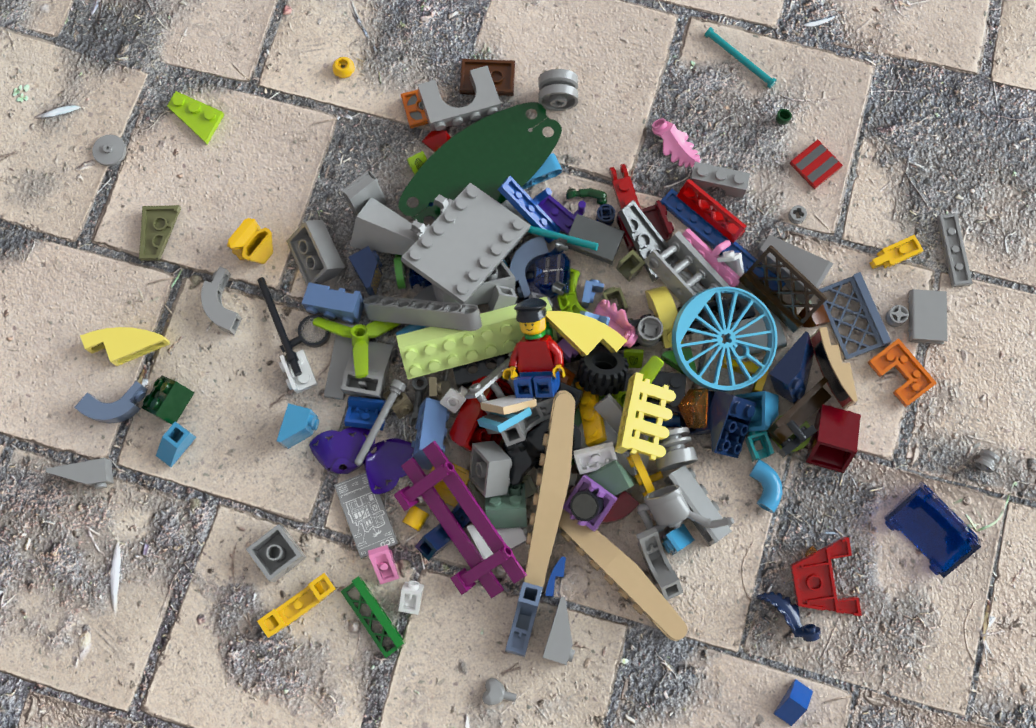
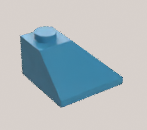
M767 391L735 395L757 403L748 432L768 430L779 415V395Z

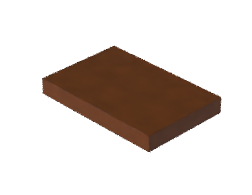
M462 59L460 94L475 95L470 81V70L488 66L498 96H514V60Z

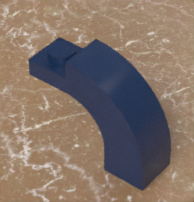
M458 503L451 512L462 529L465 530L471 523V520ZM439 523L425 534L415 547L429 561L448 546L452 540Z

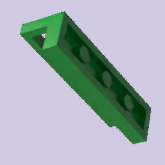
M358 576L341 593L384 657L387 658L405 645L406 642L363 579ZM356 587L360 593L359 601L352 600L347 592ZM362 603L367 604L372 610L370 617L363 616L360 613ZM373 620L379 621L382 625V634L374 633L371 629ZM384 637H390L395 644L388 652L383 646Z

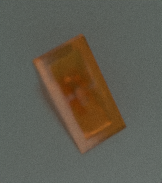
M689 389L678 405L688 428H707L708 389Z

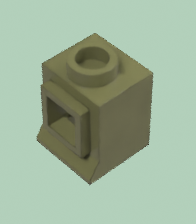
M632 249L619 261L616 269L630 282L641 272L645 262Z
M610 287L602 293V300L610 301L616 298L619 306H616L617 311L624 309L627 313L628 305L621 287Z

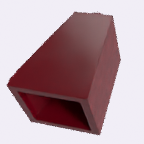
M822 404L816 415L814 427L817 432L811 436L806 463L844 473L857 453L861 414Z

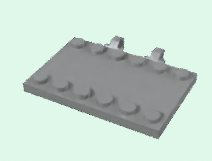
M469 183L454 201L451 199L447 200V198L440 194L434 199L433 205L440 207L441 215L431 226L429 224L425 226L424 223L417 222V219L411 224L410 230L416 233L418 240L401 257V261L462 304H465L531 226L472 183Z

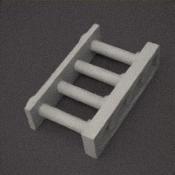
M679 231L667 242L669 247L659 254L654 249L644 260L649 268L683 304L696 295L691 287L699 281L707 289L730 287ZM675 253L681 262L672 268L665 259ZM687 267L694 276L685 282L678 273Z
M512 352L509 353V358L480 383L472 385L464 397L466 399L477 398L480 403L488 401L483 392L491 387L497 398L505 397L496 381L502 376L503 371L509 368ZM509 376L507 382L515 393L513 380ZM485 428L488 434H500L499 432Z

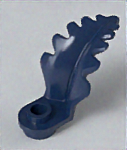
M774 592L756 596L758 600L769 602L777 608L784 616L785 622L789 625L795 637H803V640L808 642L816 641L820 638L821 630L819 627H816L814 624L804 626L801 624L799 608L796 604H791L790 597L787 596L783 599L781 593L775 595Z

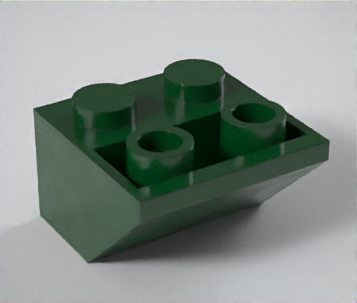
M161 375L154 382L151 393L143 400L141 408L172 425L178 421L195 392Z

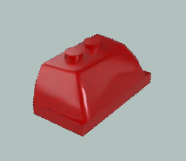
M487 376L477 379L472 385L480 383ZM501 378L496 381L505 396L515 395L508 383ZM491 387L483 392L488 401L497 399ZM477 398L466 399L449 433L452 441L470 453L472 451V443L494 440L499 445L502 435L501 433L488 434L484 427L479 426L477 420L487 415V413L481 409V404Z

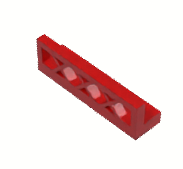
M688 179L677 197L732 243L737 241L744 234V229L747 226L692 180Z

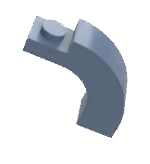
M543 236L533 238L524 243L516 251L510 264V271L515 276V287H517L518 296L523 298V300L528 299L531 293L525 277L528 268L536 262L549 258V251Z
M135 381L119 400L112 403H102L95 396L87 392L74 408L95 421L108 424L119 423L138 413L141 408L136 403L145 397L148 389Z
M523 582L505 652L525 657L543 587Z

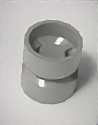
M647 316L640 320L636 330L638 335L637 342L644 347L655 346L663 333L662 322L654 316Z

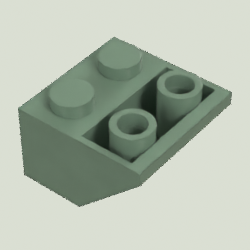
M521 483L518 486L509 485L506 495L485 498L486 516L495 529L527 527L525 483Z

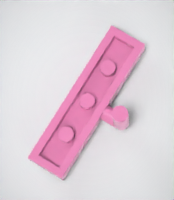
M689 228L683 232L682 235L730 287H737L740 284V277L726 263L717 261L718 255L730 247L731 242L729 240L718 244L712 251Z

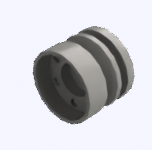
M688 427L668 429L669 436L664 440L659 439L658 445L665 448L666 454L662 458H656L655 460L658 471L672 470L698 461L695 448L685 447L686 444L692 441V437H684L690 433Z

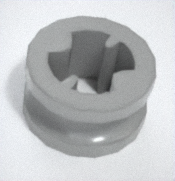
M794 206L789 212L788 218L794 224H801L807 216V211L802 206ZM796 211L799 212V218H796Z

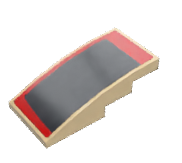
M821 327L810 338L814 355L823 378L825 377L828 380L827 385L831 393L843 409H848L858 401L850 363L842 364L839 345L831 346L827 327Z

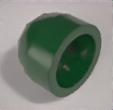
M780 109L776 115V122L780 125H786L792 118L791 112L787 109Z

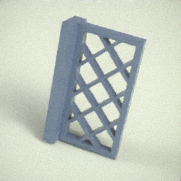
M861 272L819 289L822 293L827 291L836 293L833 302L826 300L823 305L846 360L874 349L888 346L891 343L889 334ZM851 284L853 289L851 295L840 292L842 285ZM838 295L849 299L846 307L835 304ZM851 300L859 302L860 309L858 313L847 309ZM832 307L843 310L840 320L832 317L830 313ZM845 312L856 315L853 325L842 321ZM858 317L867 320L868 326L866 330L855 326ZM840 324L851 328L848 337L839 334L838 328ZM853 329L864 333L861 342L849 338ZM866 334L873 336L877 344L872 346L863 344ZM848 341L859 345L856 352L848 354L846 350Z

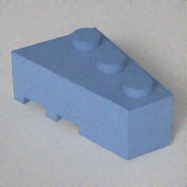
M309 282L302 305L309 313L317 314L319 312L323 313L327 318L335 319L337 317L341 318L345 323L353 324V322L359 323L364 309V299L360 291H354V294L345 293L344 288L334 290L330 289V286Z
M427 397L419 408L415 429H417L416 440L412 441L411 447L414 448L412 457L415 458L422 469L429 470L433 465L422 449L436 441L443 453L445 452L443 441L447 435L445 425L449 419L450 412L440 404V401Z

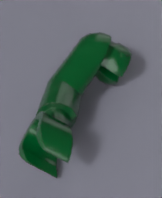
M570 188L566 192V200L573 197L597 198V204L607 203V194L604 191L592 188L576 191V189Z

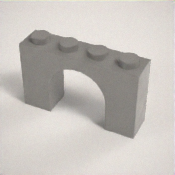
M488 66L470 70V81L476 96L465 107L457 108L446 104L440 96L435 80L418 84V94L431 131H441L452 125L459 126L463 122L470 120L477 121L481 117L489 116L501 110V103Z

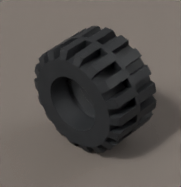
M598 346L587 356H581L577 381L581 387H584L585 391H589L593 395L607 396L609 393L610 395H616L625 386L629 367L628 360L618 351L611 353L607 348Z

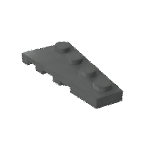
M634 200L618 212L639 256L643 260L654 249L660 254L669 247ZM675 253L665 259L670 266L679 260ZM645 263L644 266L652 282L656 281L659 277Z

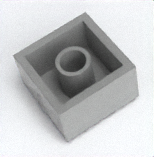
M494 440L472 443L469 479L485 498L506 495L510 485L511 458Z
M280 524L246 548L270 582H276L307 558L285 527Z

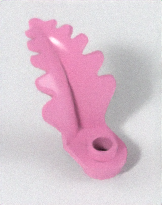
M664 118L658 119L652 124L653 133L663 139V154L665 156L671 154L672 163L679 159L678 165L682 166L684 164L685 168L689 166L693 167L695 162L701 161L697 150L691 149L694 146L693 143L686 142L688 135L685 132L677 130L673 123L666 121Z
M601 300L593 314L610 317L609 327L627 340L623 347L631 348L637 341L638 335L635 334V327L628 322L625 310L620 309L617 311L615 303L610 306L609 300Z

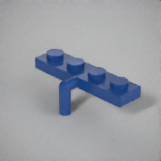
M509 176L497 189L531 226L558 233L561 231L553 220L538 206L542 200L552 194L550 188H546L532 199ZM544 237V239H545L548 243H550V242H552V241L554 240V239H551V238Z

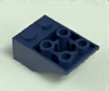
M715 390L709 407L712 452L738 458L745 436L748 433L752 416L755 413L756 402Z

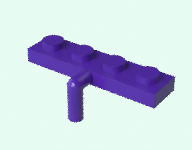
M549 195L538 206L563 233L568 235L576 215H583L585 213L586 203L580 201L578 203V210L572 214Z

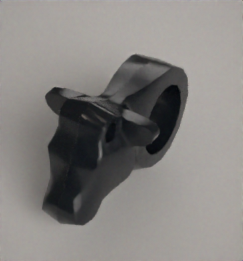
M550 419L542 421L528 431L524 441L508 447L504 441L505 453L512 460V467L509 473L510 485H520L524 476L539 462L541 453L544 454L543 436L548 431ZM575 423L572 459L574 458L573 451L579 450L581 446V432Z

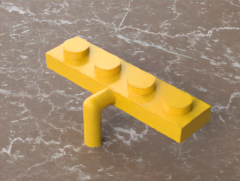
M576 382V388L584 391L579 407L586 445L592 447L607 440L603 417L594 409L595 404L600 401L599 395H593L591 392L585 391L584 387H581L579 382Z
M637 452L635 455L628 454L629 456L626 459L630 467L635 468L637 474L634 477L638 485L643 486L645 492L642 495L645 497L647 494L655 491L652 483L664 478L663 474L659 471L649 476L639 453Z

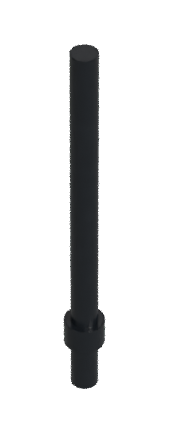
M261 277L257 281L284 347L287 363L291 365L294 375L299 376L302 372L297 362L299 360L296 352H293L265 278Z

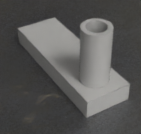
M609 393L595 404L594 409L618 434L623 408ZM640 433L639 439L647 441L649 436Z

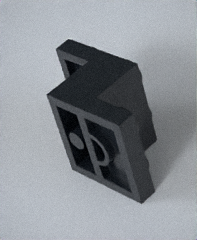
M659 371L651 384L660 387L664 384L668 385L669 390L674 391L676 394V398L671 403H666L665 408L670 409L672 413L682 414L686 375ZM627 373L623 391H627L628 380L633 374ZM647 397L646 402L659 405L660 400Z

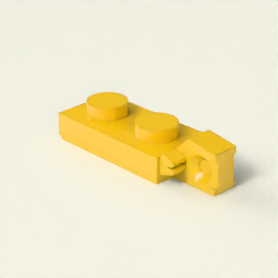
M912 235L883 248L877 253L878 257L872 259V262L869 264L872 269L882 265L884 268L892 267L921 254L924 250L916 236Z

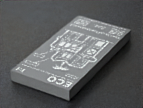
M366 472L334 485L361 559L369 556L368 550L388 545V548L398 544L381 495L372 493Z

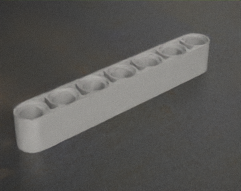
M372 295L363 300L367 317L373 321L474 331L482 327L477 305Z

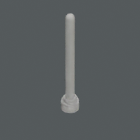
M396 379L392 380L389 390L390 394L355 459L357 466L363 463L395 399L405 391L407 385Z

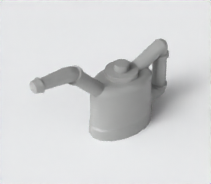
M669 485L652 491L644 497L645 503L637 506V513L641 516L646 530L655 527L658 534L667 526L669 528L674 527L675 529L681 527V523L686 518L705 526V528L711 529L734 524L732 517L711 520L690 511L679 485ZM648 510H650V512H651V514H652V516H653V518H654V520H655V522H656V524H657L656 526L653 525V523H652V521H651V519H650V517H649V515H648V513H647Z

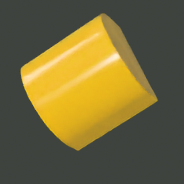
M413 506L409 509L402 522L420 532L429 514Z

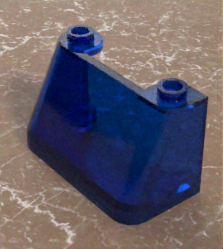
M922 481L884 516L887 527L892 531H901L929 559L931 571L937 576L940 574L943 578L981 548V541L977 534Z

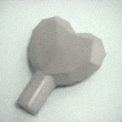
M490 678L486 681V691L482 696L484 704L489 706L495 705L503 699L515 702L517 694L505 691L502 683L496 678Z

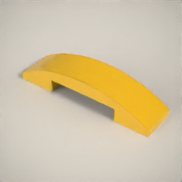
M323 573L309 583L302 591L278 608L267 613L257 622L266 636L270 638L318 605L334 592L336 588L327 575Z

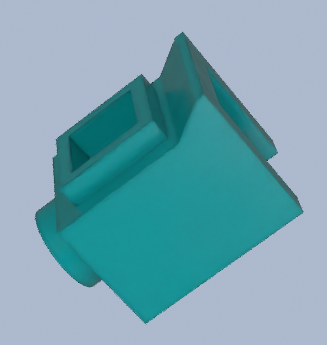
M766 431L748 433L749 436L745 439L752 462L774 454ZM760 440L763 449L756 451L753 442Z

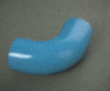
M759 459L749 474L750 477L760 482L763 487L757 504L764 510L775 513L783 494L782 482L777 472Z

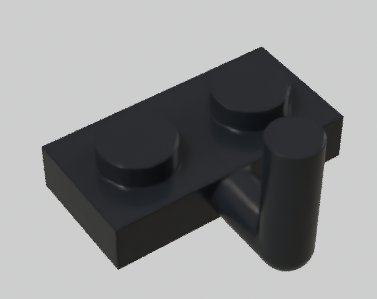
M792 419L786 425L795 434L796 438L793 440L788 438L781 444L782 449L778 451L779 454L784 458L817 432L816 428L811 425L809 428L803 426L800 429Z

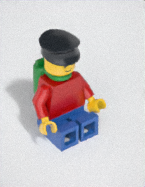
M539 298L526 299L514 307V310H516V320L520 324L521 332L525 335L516 343L510 357L509 368L503 371L502 376L506 380H509L510 376V379L513 380L516 398H533L535 395L536 398L554 397L560 387L559 371H562L563 378L565 377L563 350L554 341L553 330L549 322L545 321L547 314L545 307L547 303Z

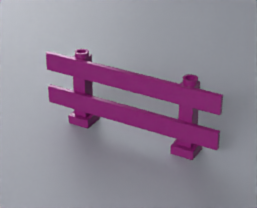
M433 441L422 450L435 470L426 476L415 458L412 457L401 467L414 485L412 487L408 485L394 494V497L403 510L406 511L419 503L418 497L422 496L471 568L468 571L466 568H463L450 578L460 594L463 595L476 585L474 581L478 579L492 599L503 592L504 589L491 570L501 564L514 584L526 577L527 574L513 555L511 548L506 545L464 484L454 465L447 459L436 441ZM441 480L445 482L493 554L486 559L482 558L434 488Z

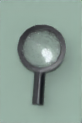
M310 315L300 322L298 336L289 341L292 348L302 342L312 348L321 347L327 343L331 332L319 328L312 323L316 317L323 318L322 316ZM281 345L280 348H281L282 352L284 353V352H285L284 347H283V345Z

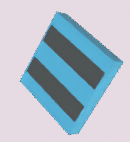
M530 407L506 415L490 412L477 421L479 426L501 433L530 416L532 412Z

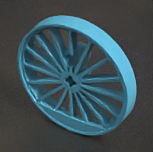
M736 287L709 288L691 297L678 312L672 329L673 353L681 370L697 385L712 391H736L753 384L769 369L777 349L776 325L765 304L750 292ZM720 293L733 294L726 325ZM714 294L716 295L720 325L707 305V302ZM737 296L748 301V303L731 326ZM753 305L760 315L734 331L748 309ZM702 308L705 309L716 329L698 316ZM694 319H696L714 334L689 327ZM759 319H763L767 331L735 336V334ZM687 331L713 338L711 340L681 344ZM767 334L768 337L767 347L736 340L737 338ZM724 335H725V336H726V337H725V340H726L727 342L722 343L723 338H722L721 336H724ZM714 343L689 360H685L682 347ZM738 345L743 349L741 356H738L735 351ZM717 347L697 375L690 368L689 363ZM749 347L766 351L762 363L749 354ZM720 351L713 383L702 379L701 376ZM724 353L730 380L729 386L718 385ZM747 357L759 366L752 376L748 373L741 359ZM731 358L735 359L746 377L745 381L735 384Z

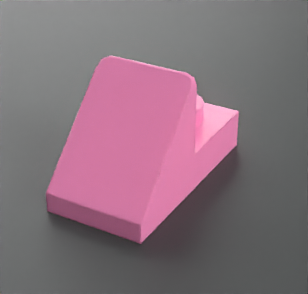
M388 545L368 550L369 558L380 585L399 579L394 557Z

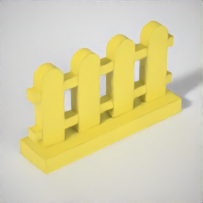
M636 372L628 380L614 452L623 454L625 451L630 450L632 455L638 452L648 455L649 460L654 461L656 458H662L666 454L665 448L658 445L659 439L664 440L669 436V430L662 426V422L672 418V411L665 408V405L674 401L676 394L674 391L669 390L668 385L664 384L660 387L650 384L649 379L642 381L644 374ZM647 397L660 400L659 405L646 402ZM643 416L656 418V424L644 421ZM640 433L653 437L652 442L639 439Z

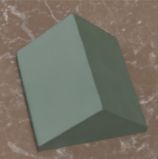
M616 460L587 475L614 496L637 484L636 479Z

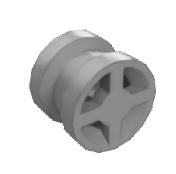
M895 305L886 313L885 320L890 326L899 327L908 319L909 312L904 306Z
M981 449L979 452L980 457L975 460L974 465L982 471L993 473L994 465L999 462L1000 457L992 451Z

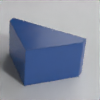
M795 679L773 714L792 726L807 711L813 691Z

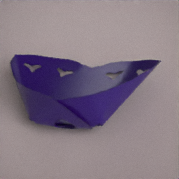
M349 427L341 432L335 430L325 431L317 435L310 442L309 446L313 455L326 470L336 474H349L364 464L362 463L360 466H357L355 459L366 440L363 433L368 436L370 430ZM354 432H356V434H354L353 437L348 434V433H352V434H353ZM345 464L347 469H339V466Z
M392 438L387 439L386 442L383 440L375 443L369 449L363 463L369 487L373 494H383L392 490L397 485L399 478L407 476L401 465L412 457L414 448L411 447L412 443ZM374 447H376V451L374 453H371ZM386 480H392L391 482H388V485H386Z

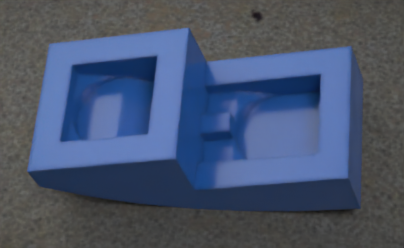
M562 556L555 565L548 580L545 597H553L555 577H564L566 557Z

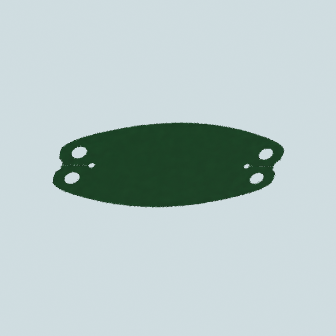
M538 102L519 104L473 123L450 138L428 158L406 186L400 197L398 208L404 215L411 216L414 221L417 219L419 223H423L426 216H432L436 220L441 215L440 207L437 205L431 207L429 203L432 202L434 204V199L439 194L447 198V200L451 199L454 201L469 183H472L500 204L507 199L497 189L509 176L520 187L524 186L540 169L555 148L561 136V125L556 120L549 119L546 115V109ZM529 109L536 110L537 117L535 119L527 118L526 111ZM545 127H551L554 130V134L551 137H545L542 134V130ZM410 197H415L418 199L419 204L415 208H410L407 205V200Z

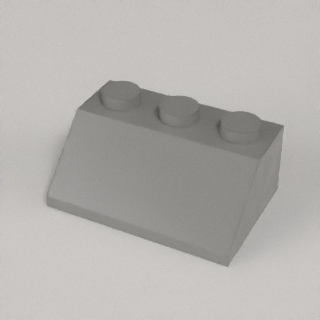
M323 220L305 221L287 240L307 286L309 282L321 284L335 278L345 268Z

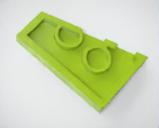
M175 91L167 105L169 110L197 134L205 144L209 143L224 117L222 111Z

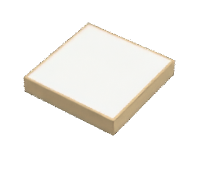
M509 395L481 402L480 404L481 409L484 411L506 415L521 411L527 407H536L537 401L534 398H516L515 395Z

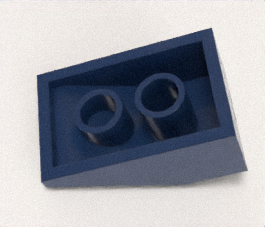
M807 331L803 333L769 373L775 393L793 404L805 394L814 356L810 335Z

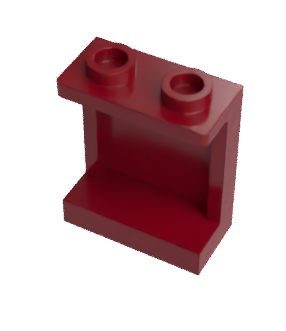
M660 200L655 202V205L641 209L665 241L671 239L674 227L671 221L668 222L665 205H661ZM617 213L616 221L619 229L625 231L623 239L628 252L632 249L637 251L619 213Z

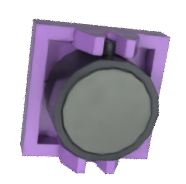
M583 475L565 502L563 509L570 513V519L578 521V525H586L595 532L618 498L587 475Z

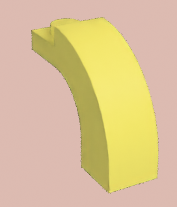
M665 286L646 290L648 307L663 324V333L661 335L663 347L665 349L672 347V329L678 314L673 298Z

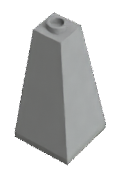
M370 198L356 216L350 246L360 249L369 246L372 251L404 255L418 238L416 233L410 230L411 222L374 198Z
M769 235L766 240L762 239L757 246L759 252L756 256L759 258L772 245L817 289L833 265L832 262L772 235ZM769 253L767 255V264H776V257ZM768 267L777 276L776 267ZM780 267L781 277H790V271L786 267ZM783 281L786 283L785 286L788 290H791L790 281ZM795 281V290L804 291V284L801 281ZM795 294L796 298L802 304H805V294ZM809 294V300L813 297L814 294Z

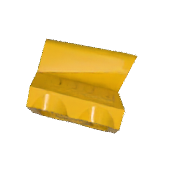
M247 218L228 239L227 247L232 250V253L239 260L246 259L247 261L265 264L273 254L272 232L268 228L261 229L255 219Z

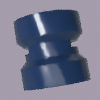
M603 204L597 210L596 221L612 226L615 218V209L609 204Z

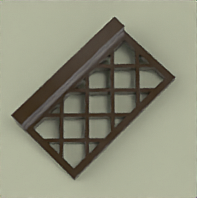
M772 245L739 278V281L760 299L793 333L801 328L828 299ZM769 253L776 257V264H767V255ZM756 267H763L764 277H758L753 272ZM767 267H776L777 277H768ZM780 267H786L790 271V277H781ZM769 281H777L778 290H772L769 287ZM781 281H790L791 290H782ZM795 281H801L804 284V291L795 290ZM782 294H791L792 304L785 303ZM795 294H805V304H796ZM809 294H815L820 301L817 304H809ZM796 307H805L806 316L803 319L797 314Z

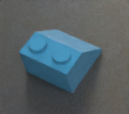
M288 403L277 442L284 448L289 449L312 436L314 430L316 431L319 426L318 416L309 408Z

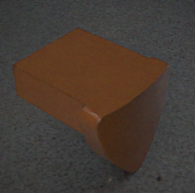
M823 304L802 327H816L830 322ZM805 307L799 313L802 319L806 316Z

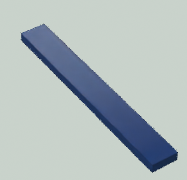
M671 189L660 201L661 205H665L667 211L711 248L714 249L718 244L729 240L680 200L675 190ZM736 241L734 243L731 242L730 247L720 253V255H723V252L733 250L734 253H741L744 274L757 260ZM756 267L753 272L758 277H764L763 267ZM768 269V277H777ZM769 281V287L772 290H778L777 281ZM781 281L783 288L786 285V283Z

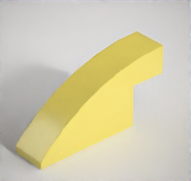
M546 311L545 321L549 322L550 326L581 356H587L599 342L611 353L617 352L627 342L617 331L594 318L566 311Z
M105 328L80 335L85 350L93 354L106 349L110 362L116 366L170 345L169 340L164 336L138 328Z

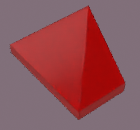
M434 130L422 140V143L436 152L451 136L447 131Z

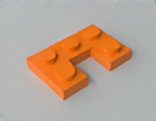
M899 338L867 362L879 377L895 366L907 380V382L893 392L904 407L910 405L937 384Z

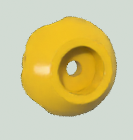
M339 57L332 65L334 75L339 78L350 77L355 70L353 61L348 57Z

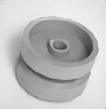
M552 69L540 74L538 78L540 90L538 101L545 109L564 111L578 104L577 74L566 69Z

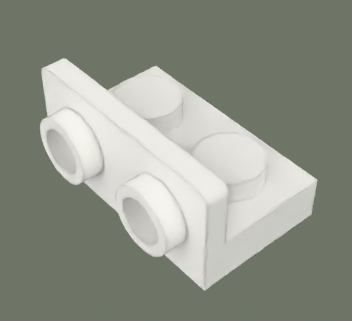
M303 349L296 352L299 359L297 362L302 372L299 376L294 375L291 365L287 363L285 356L280 355L281 362H279V366L282 372H286L288 379H286L287 386L290 390L293 389L296 394L318 385Z
M613 441L573 451L579 474L591 473L614 460L618 461L617 453L614 452Z

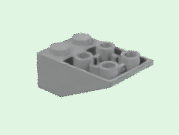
M369 341L368 375L364 378L355 377L352 350L341 385L342 392L347 395L382 400L394 345Z

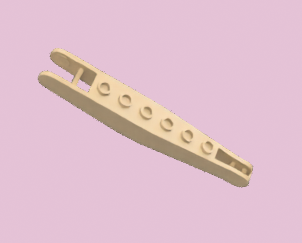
M566 390L558 391L553 398L548 433H544L542 445L545 446L544 454L541 453L539 465L542 466L541 473H537L536 485L539 486L538 493H534L532 505H535V511L530 514L529 520L532 530L531 533H527L526 544L529 545L525 567L527 576L524 577V582L543 587L545 583L546 572L571 474L575 400L572 394Z
M563 509L558 528L562 531L561 536L567 542L572 541L576 545L575 550L582 557L586 555L591 560L589 564L596 571L600 569L605 574L603 578L611 586L615 584L619 588L618 593L625 600L629 598L634 603L632 607L640 615L644 613L667 638L672 641H679L684 638L688 630L686 623L639 566L599 531L596 530L594 532L586 525H578V521L570 519V513Z

